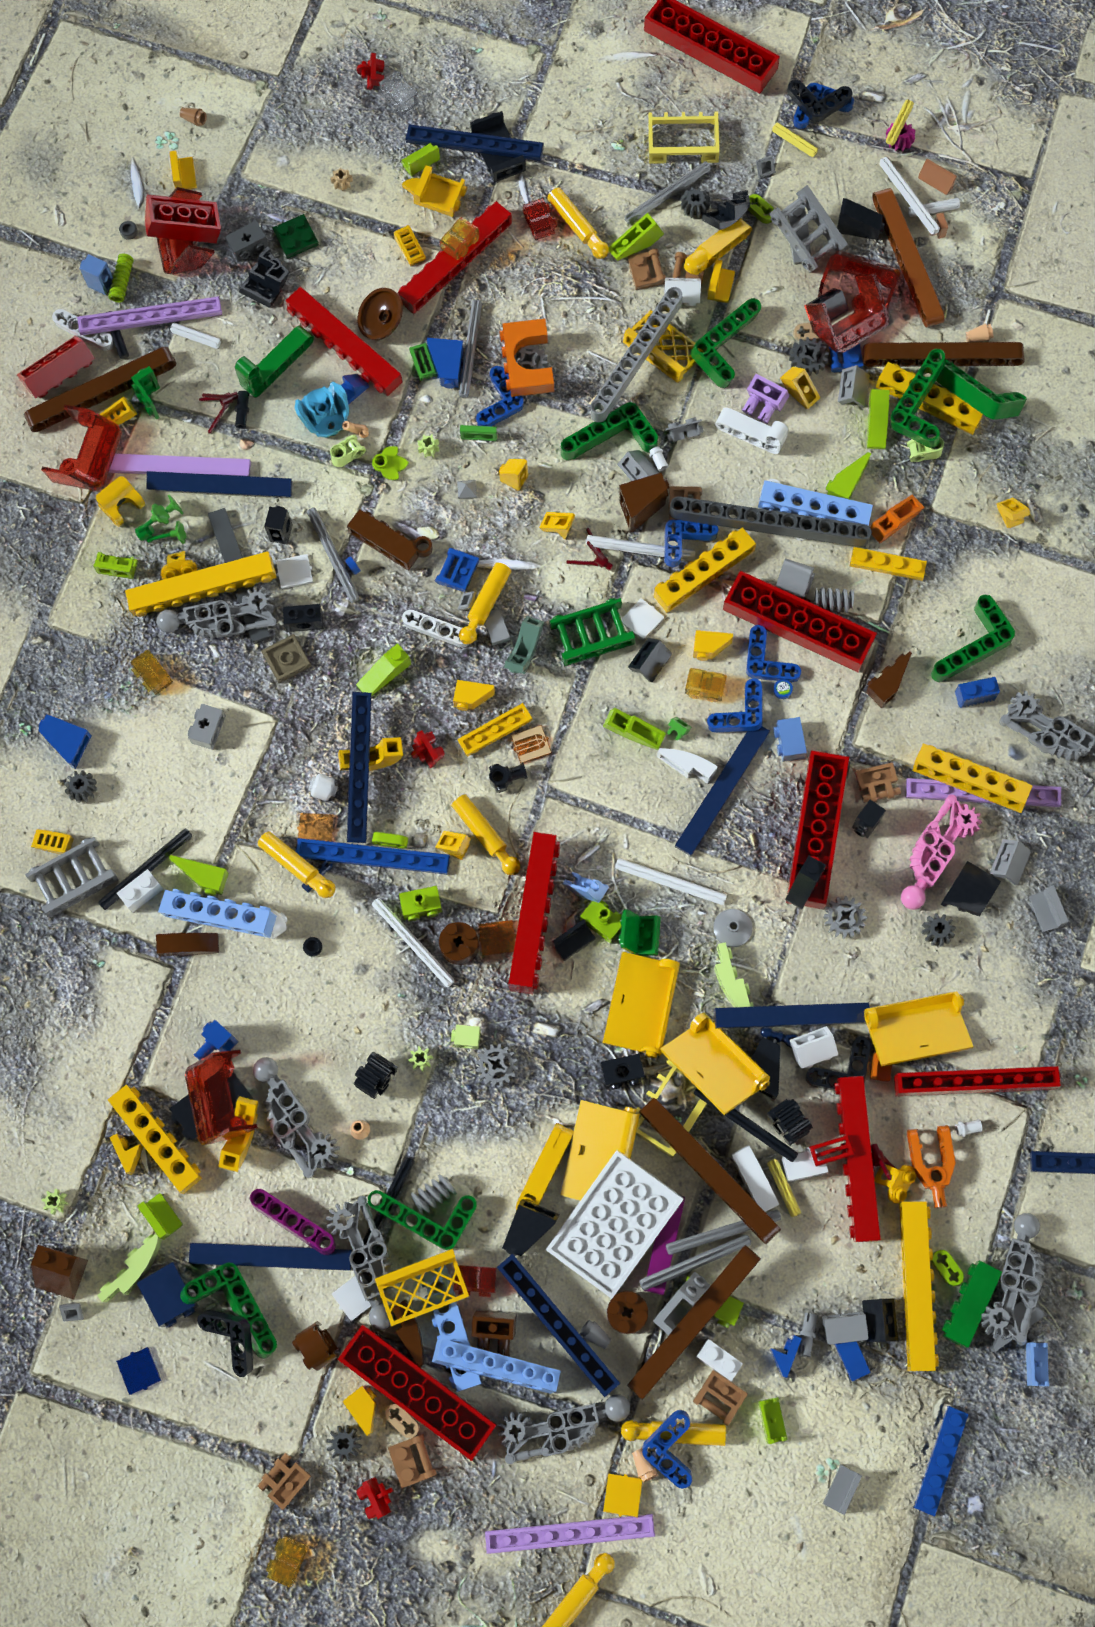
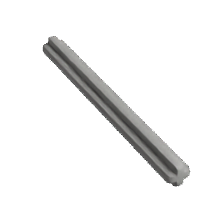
M707 161L701 163L626 214L624 217L627 224L631 225L709 172L710 164Z
M480 300L472 301L459 388V396L462 398L469 396L482 308Z
M316 508L307 510L313 527L350 602H357L359 595Z
M778 1210L767 1212V1215L774 1222L781 1220ZM739 1221L668 1243L666 1250L669 1255L751 1229L743 1221Z
M743 1235L640 1280L641 1288L648 1290L736 1252L745 1245L750 1246L751 1240L748 1235Z

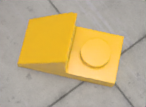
M1013 497L996 503L1007 528L1024 523V517L1030 515L1029 508Z
M546 512L539 528L543 532H557L563 539H566L572 527L575 514Z
M443 831L435 848L462 860L470 846L471 838L465 834Z
M119 1134L111 1136L110 1140L125 1173L129 1175L134 1174L144 1146L138 1144L127 1150L129 1144L125 1137H121Z

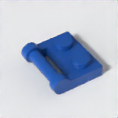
M858 334L838 337L831 335L826 338L832 361L831 372H842L843 369L855 365L863 369L864 365ZM836 345L841 346L844 364L839 363Z
M449 548L446 561L435 582L466 593L479 563V558ZM454 559H459L451 578H446Z

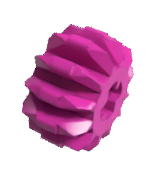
M905 122L893 146L889 144V148L895 147V151L901 149L903 152L905 148L909 149L915 141L916 133L915 129H912V124L907 125ZM892 123V124L890 125V128L887 129V131H886V138H887V136H888V134H889V132H890V130H891V128H892V126H893L894 123Z

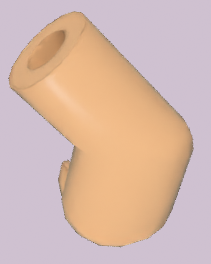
M344 421L342 424L344 430L359 434L361 438H366L369 435L368 428L365 425Z

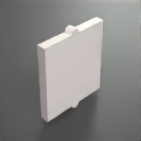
M307 554L276 560L277 577H279L281 589L313 583L312 566L309 564Z
M641 598L621 620L623 625L630 630L629 632L633 631L643 641L664 619V616L655 610L654 606H650Z
M361 1274V1282L364 1284H369L363 1276V1274ZM356 1276L332 1293L340 1305L339 1309L345 1312L351 1322L371 1307L369 1300L365 1301Z

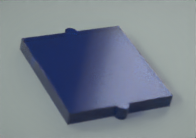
M149 1347L135 1353L131 1352L129 1356L116 1361L129 1395L143 1389L147 1390L149 1386L162 1381Z

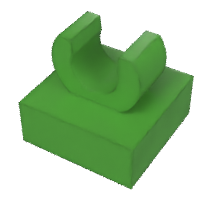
M674 717L668 724L671 728H669L667 734L670 735L675 730L678 733L675 740H679L682 736L688 734L692 727L680 718Z

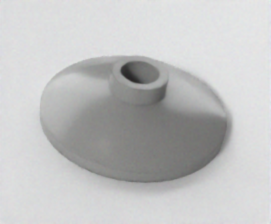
M725 910L714 921L713 930L715 937L720 943L726 942L728 947H739L745 944L751 937L752 922L740 910ZM732 923L737 925V928L734 930L730 928Z

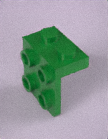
M148 366L139 370L137 374L131 377L134 383L131 386L140 403L143 402L149 416L153 415L157 420L159 415L148 395L160 389L153 370Z
M624 909L620 918L622 928L619 943L621 948L639 956L658 955L661 917L658 915L639 916L628 909Z

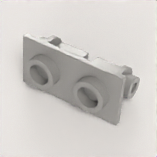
M696 417L685 420L686 423L679 425V422L668 424L669 428L664 430V432L669 431V434H667L668 442L685 439L683 433L685 431L688 438L701 435L703 427L702 425L699 426L698 423L702 419L696 420Z

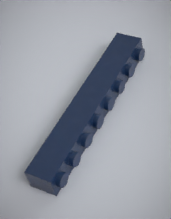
M511 1254L497 1266L498 1270L605 1398L620 1382L517 1258Z

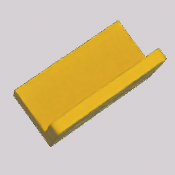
M169 151L173 183L176 191L196 189L193 157L179 158L177 151Z
M715 260L707 299L728 303L735 271L723 269L722 260Z

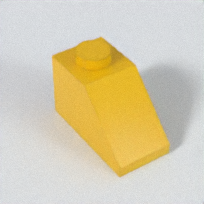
M792 367L780 377L788 393L804 408L809 409L820 399L805 369Z
M508 459L506 464H502L499 469L500 481L520 491L528 478L527 460Z
M696 630L693 658H697L700 661L712 660L732 644L733 634Z
M457 680L453 698L454 707L461 711L473 710L495 695V687L489 684Z
M361 1386L342 1402L366 1436H369L373 1432L377 1404L374 1398L377 1396L370 1387Z

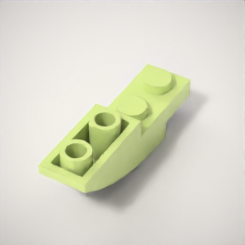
M726 942L718 944L717 951L720 964H716L714 970L721 989L733 1007H754L753 1002H749L748 995H750L748 983L744 984L743 978L735 980L738 975L736 967L731 965L730 959H733L731 948H727Z
M151 1234L143 1241L144 1245L139 1249L135 1248L129 1252L128 1258L124 1261L129 1268L122 1269L116 1275L117 1279L112 1283H106L100 1289L101 1293L97 1295L102 1302L107 1303L120 1291L125 1295L133 1291L137 1287V1282L141 1281L150 1270L160 1249L162 1239L157 1234L154 1236Z

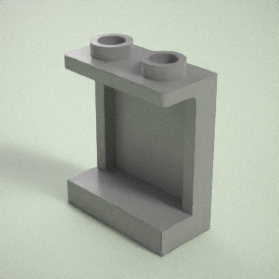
M694 1272L653 1322L669 1335L689 1312L680 1302L685 1299L693 1306L710 1287V1284L702 1276Z

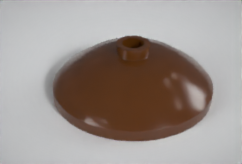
M379 288L372 291L363 300L358 311L357 323L360 332L370 340H382L396 330L403 314V303L399 294L390 288Z

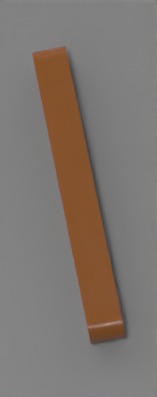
M887 188L873 192L874 206L877 213L883 215L882 223H885L884 230L924 326L927 328L944 323L943 310L893 190Z

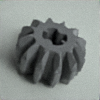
M693 187L690 191L686 190L681 197V210H684L685 215L690 214L691 218L694 215L699 218L700 214L706 213L710 208V197L707 195L706 190L700 191V187L697 190H694Z
M82 770L78 774L77 771H74V777H67L70 782H64V785L67 787L65 793L69 795L71 800L75 799L77 803H80L82 799L88 802V796L94 798L92 792L97 791V787L94 786L97 784V781L92 779L93 775L91 773L86 774Z
M938 913L934 914V918L928 916L927 922L922 924L926 928L922 930V934L928 935L925 941L931 939L932 946L936 942H938L939 947H942L944 942L949 944L951 942L950 938L955 936L952 931L956 927L950 925L953 920L949 919L946 921L945 914L941 918ZM936 927H939V930L942 929V932H941V933H938V931L936 932V931H935V928H936Z
M349 1425L345 1426L344 1432L341 1426H337L338 1434L335 1431H331L330 1434L334 1439H327L328 1443H333V1446L328 1447L327 1451L335 1450L331 1456L333 1459L340 1454L339 1462H343L345 1455L346 1459L351 1461L350 1453L354 1456L359 1455L354 1448H362L361 1444H356V1441L362 1439V1437H354L357 1432L356 1428L349 1433ZM341 1439H342V1440H345V1439H348V1440H349V1442L347 1443V1444H349V1447H348V1448H347V1447H344V1448H341V1447H340V1444H342V1443H340V1440H341Z

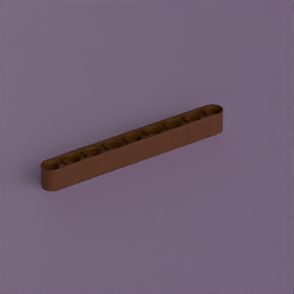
M1021 342L867 343L863 346V362L867 367H885L887 362L897 364L900 367H921L929 353L934 349L943 350L945 359L956 366H1019L1025 362L1024 345Z
M161 347L28 409L24 413V417L32 432L42 431L131 389V385L134 384L131 377L137 374L139 370L150 366L155 377L173 369L177 363L168 347Z
M653 1097L639 1111L642 1117L763 1243L767 1245L781 1231L780 1227L657 1099Z
M745 1245L627 1384L642 1400L761 1260L748 1246Z

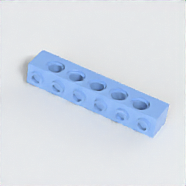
M764 480L758 508L859 523L869 526L873 507L871 504ZM775 498L782 499V502L776 501ZM793 502L800 503V506L794 505ZM811 506H816L819 510H814ZM829 510H834L837 514H832ZM847 514H852L855 518H849Z
M173 889V891L165 890L158 911L167 918L267 938L271 937L277 917L271 912L270 908L265 906L254 908L249 903L243 902L242 905H239L233 900L225 899V901H219L214 896L204 898L194 892H190V895L178 889ZM238 912L237 917L233 919L234 914ZM256 916L255 920L250 923L251 918Z
M444 1265L441 1274L450 1278L447 1266ZM441 1267L434 1269V1271L439 1272ZM431 1271L426 1272L422 1282L432 1286L437 1274ZM439 1276L437 1282L443 1284L442 1291L446 1292L450 1280ZM421 1284L422 1288L426 1287L429 1294L431 1288ZM451 1285L448 1294L456 1297L453 1286ZM432 1292L429 1301L439 1304L444 1294ZM446 1296L445 1301H446V1300H449V1299H452V1298L449 1297V1296ZM457 1301L449 1304V1310L446 1313H440L438 1309L433 1310L434 1315L431 1316L434 1328L438 1327L440 1335L437 1336L438 1340L445 1339L471 1346ZM449 1321L455 1324V1330L450 1334L444 1331V1325ZM446 1366V1368L451 1369L450 1383L452 1389L456 1388L457 1392L482 1384L480 1375L467 1371L464 1374H459L456 1368Z
M445 1339L437 1341L432 1359L433 1363L549 1394L557 1391L561 1372L553 1368Z

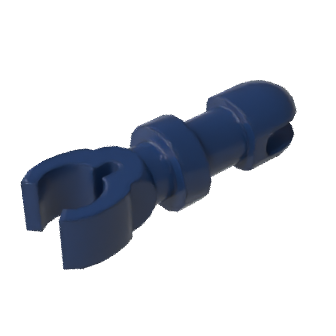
M329 860L325 861L318 870L322 876L333 867L332 863L326 867L330 862ZM302 884L303 889L308 893L313 889L309 885Z
M763 1027L760 1031L763 1037H772L778 1043L783 1042L790 1048H792L790 1039L798 1037L793 1034L785 1035L783 1031L777 1032L769 1027Z

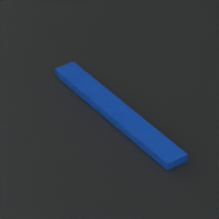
M298 838L296 853L308 860H329L335 863L448 875L450 855L302 838Z

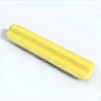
M905 100L886 138L887 144L891 146L895 144L913 108V101Z
M776 123L773 126L772 131L801 151L811 157L817 154V147L780 123Z
M770 1160L767 1163L790 1216L795 1217L801 1213V1210L778 1160Z

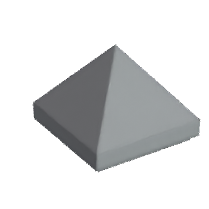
M772 155L756 160L759 178L776 173Z
M476 480L457 481L458 499L477 498Z
M477 592L464 593L458 610L471 609L477 599Z
M71 1302L59 1305L63 1321L84 1320L80 1303Z

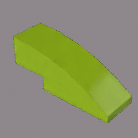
M871 389L869 396L867 449L885 450L890 390Z
M617 708L610 710L603 725L604 728L622 737L656 750L660 748L666 735L664 731L634 715L629 716Z

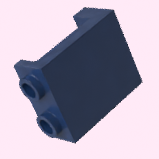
M175 1262L166 1265L137 1282L158 1326L166 1327V1329L177 1323L176 1319L182 1316L186 1318L196 1312L195 1308L199 1307L197 1302L185 1304L181 1300L180 1293L186 1284L179 1272L180 1268ZM187 1289L188 1295L192 1297L190 1291Z

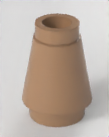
M182 107L179 113L181 118L196 126H202L206 122V113L200 108Z

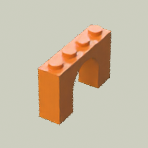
M545 318L502 323L503 330L499 331L500 341H504L505 347H501L502 357L506 358L507 363H504V372L509 376V379L506 380L507 391H511V397L554 392L552 367L526 369L521 367L515 360V355L521 348L548 343Z

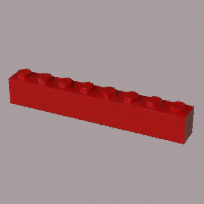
M497 201L489 205L480 217L477 216L468 228H464L456 239H452L443 251H439L431 262L426 263L418 274L413 275L411 281L399 289L398 294L401 297L403 306L411 313L416 314L512 224V214Z
M301 286L285 300L286 310L291 316H296L305 328L311 329L316 338H321L329 349H334L340 359H345L349 362L350 367L354 371L358 370L364 380L373 383L379 393L383 392L388 397L403 383L400 372Z
M1059 1066L897 1073L894 1076L895 1097L1056 1090L1061 1086Z
M841 1077L837 1079L838 1083H834L835 1094L839 1095L840 1102L836 1103L837 1114L841 1115L842 1123L838 1124L839 1135H849L855 1153L853 1156L846 1157V1164H843V1175L847 1176L848 1184H845V1195L850 1200V1205H847V1215L852 1219V1226H849L850 1238L854 1239V1242L878 1241L881 1239L864 1077ZM848 1148L841 1150V1154L849 1152Z

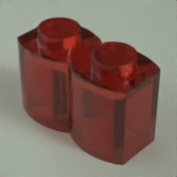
M543 198L523 204V214L535 241L555 234V228L557 227L555 218H551L549 214L551 213L549 204L545 203Z
M458 1265L469 1296L471 1292H479L480 1297H491V1293H496L498 1268ZM456 1274L455 1280L459 1282L458 1277H457V1274ZM454 1283V1290L458 1291V1295H462L461 1285Z

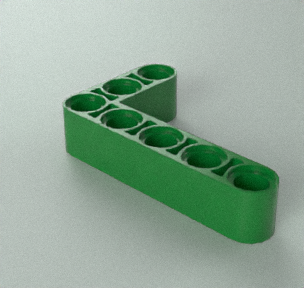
M751 298L702 336L691 350V357L720 388H726L730 385L735 372L717 352V349L756 318L762 307L758 299Z
M299 325L257 365L247 357H241L235 364V371L241 387L254 398L259 397L312 345L314 336Z
M934 349L929 353L891 414V427L893 430L929 448H934L939 444L940 430L935 425L915 416L945 367V353L941 349ZM936 358L941 359L939 362H934L933 360ZM926 373L931 374L930 377H925L923 375ZM917 388L922 389L921 392H915L914 390ZM910 403L913 406L905 407L904 405ZM898 418L903 419V421L899 423L895 420ZM917 426L920 429L914 431L911 428ZM933 434V435H935L936 437L933 438V439H930V438H928L927 436Z
M946 359L945 367L936 380L977 411L993 420L1019 416L1027 400L1026 396L1018 392L994 393Z
M628 402L610 412L603 422L594 421L563 439L560 446L561 456L564 460H573L627 428L642 450L650 453V450L658 445V435L639 407L633 402ZM632 412L633 415H627L626 413ZM612 421H617L618 423H617V424H612L611 422H612ZM642 426L643 429H637L636 427ZM597 430H602L603 432H602V433H597L596 431H597ZM581 439H587L588 441L582 442V441H580V440H581ZM652 440L653 443H647L646 441Z
M981 595L974 607L976 615L988 631V634L936 662L931 672V677L934 681L944 682L1010 645L1015 636V630L990 595ZM981 603L986 604L988 608H983ZM991 619H996L998 623H993ZM1001 634H1006L1009 638L1005 639ZM989 642L993 647H987L985 643ZM969 651L975 652L977 656L970 655ZM953 660L960 661L961 665L954 664ZM937 669H943L945 674H940Z
M379 1190L372 1191L368 1196V1204L372 1209L443 1250H450L456 1245L477 1207L475 1198L469 1195L462 1197L443 1228ZM374 1194L382 1196L383 1201L378 1206L371 1203V1197ZM464 1199L472 1201L473 1207L471 1210L466 1211L462 1208V1201ZM396 1204L399 1206L400 1213L397 1216L389 1214L388 1208L390 1205ZM413 1214L417 1217L418 1221L415 1226H409L406 1223L408 1215ZM454 1217L462 1219L463 1224L461 1228L456 1229L452 1226L451 1222ZM426 1225H432L435 1228L433 1236L428 1237L424 1234V1227ZM444 1235L452 1237L453 1242L449 1247H445L441 1243Z
M225 1263L188 1282L184 1286L180 1297L185 1304H194L222 1289L235 1316L243 1317L249 1322L252 1348L259 1358L265 1359L276 1350L277 1341L235 1264ZM223 1271H229L232 1278L225 1277ZM205 1280H211L214 1287H208ZM187 1289L194 1290L196 1296H189L187 1293ZM233 1289H239L241 1296H236L233 1293ZM242 1307H248L251 1314H245ZM252 1325L259 1326L260 1333L254 1332ZM262 1343H267L270 1351H265L262 1348Z

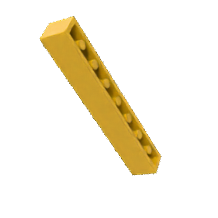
M267 551L127 589L125 593L129 611L134 617H142L149 612H161L165 608L179 607L186 602H198L201 598L216 597L219 593L234 592L237 588H249L260 582L268 583L272 579L277 578L272 557Z
M927 1202L899 1203L907 1370L936 1371V1367L939 1366L938 1354H935L934 1345H937L938 1338L933 1328V1324H936V1312L932 1310V1303H935V1291L931 1290V1282L934 1281V1270L930 1269V1261L933 1260V1250L929 1248L932 1230L931 1227H928L931 1211L930 1207H927Z

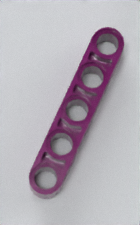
M256 1189L251 1193V1204L258 1212L319 1253L330 1255L334 1252L336 1244L331 1234L265 1190ZM260 1196L265 1197V1200H264L263 1203H261V1204L255 1203V1201H256V1199H257L258 1197H260ZM276 1207H280L281 1212L277 1215H273L272 1210ZM292 1218H297V1219H298V1221H297V1223H296L295 1225H293V1226H289V1225H288V1221H289L290 1219H292ZM313 1229L314 1233L312 1236H304L306 1230ZM324 1240L331 1241L327 1248L321 1247V1243Z
M682 1196L684 1198L655 1238L646 1277L669 1268L671 1265L673 1254H668L666 1245L676 1241L685 1196ZM667 1281L643 1291L664 1295Z

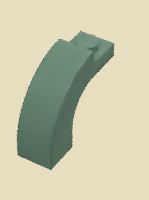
M526 616L522 621L515 647L505 661L504 668L509 669L512 673H526L536 651L544 621Z

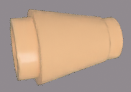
M985 323L966 332L967 342L990 341V339L994 338L991 324L986 325Z
M356 1120L350 1127L351 1135L358 1140L365 1139L370 1133L369 1124L364 1120ZM360 1124L362 1128L359 1131H356V1126Z
M642 1448L632 1453L638 1477L643 1482L649 1481L658 1475L657 1469L644 1458Z

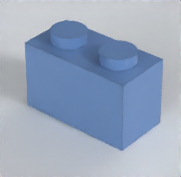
M88 254L86 259L81 262L79 268L89 288L107 295L113 279L108 264Z
M800 717L777 720L773 731L774 737L778 738L779 741L777 753L778 756L782 757V762L805 759L807 751Z

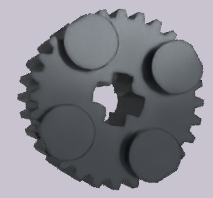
M372 1052L367 1058L368 1063L365 1067L360 1066L356 1071L355 1076L357 1078L354 1085L375 1099L377 1094L381 1096L388 1089L391 1074L395 1076L398 1067L380 1054Z
M786 1099L767 1112L771 1121L775 1122L773 1124L774 1129L779 1135L784 1134L783 1138L789 1146L809 1134V1130L813 1128L808 1118H805L800 1110V1106L794 1099Z

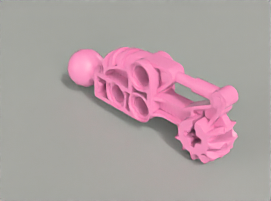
M949 795L945 799V803L938 811V815L927 825L915 844L916 847L912 849L913 855L910 856V869H913L915 872L914 879L917 882L914 886L906 887L901 894L902 904L908 909L916 910L924 905L926 898L924 891L926 888L929 889L934 885L955 853L953 842L957 837L965 838L967 834L971 837L974 835V832L980 830L978 825L982 821L977 819L980 813H974L975 807L969 810L968 804H960L955 795ZM950 809L949 827L944 835L941 836L938 824ZM925 837H929L932 840V844L926 843ZM941 848H945L948 851V855H943ZM930 863L936 864L938 870L934 871L930 867Z

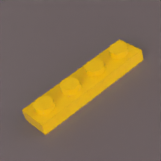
M853 547L850 567L923 581L927 561Z
M521 703L462 736L457 741L468 757L533 721L525 705Z

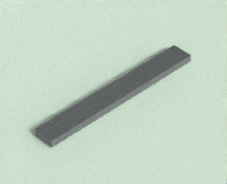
M222 508L208 513L224 562L227 563L243 558L226 509ZM253 586L236 589L235 594L239 604L242 603L243 596H250L247 590L250 589L254 592ZM252 614L243 616L246 625L264 620V618ZM267 627L248 630L253 644L271 638Z

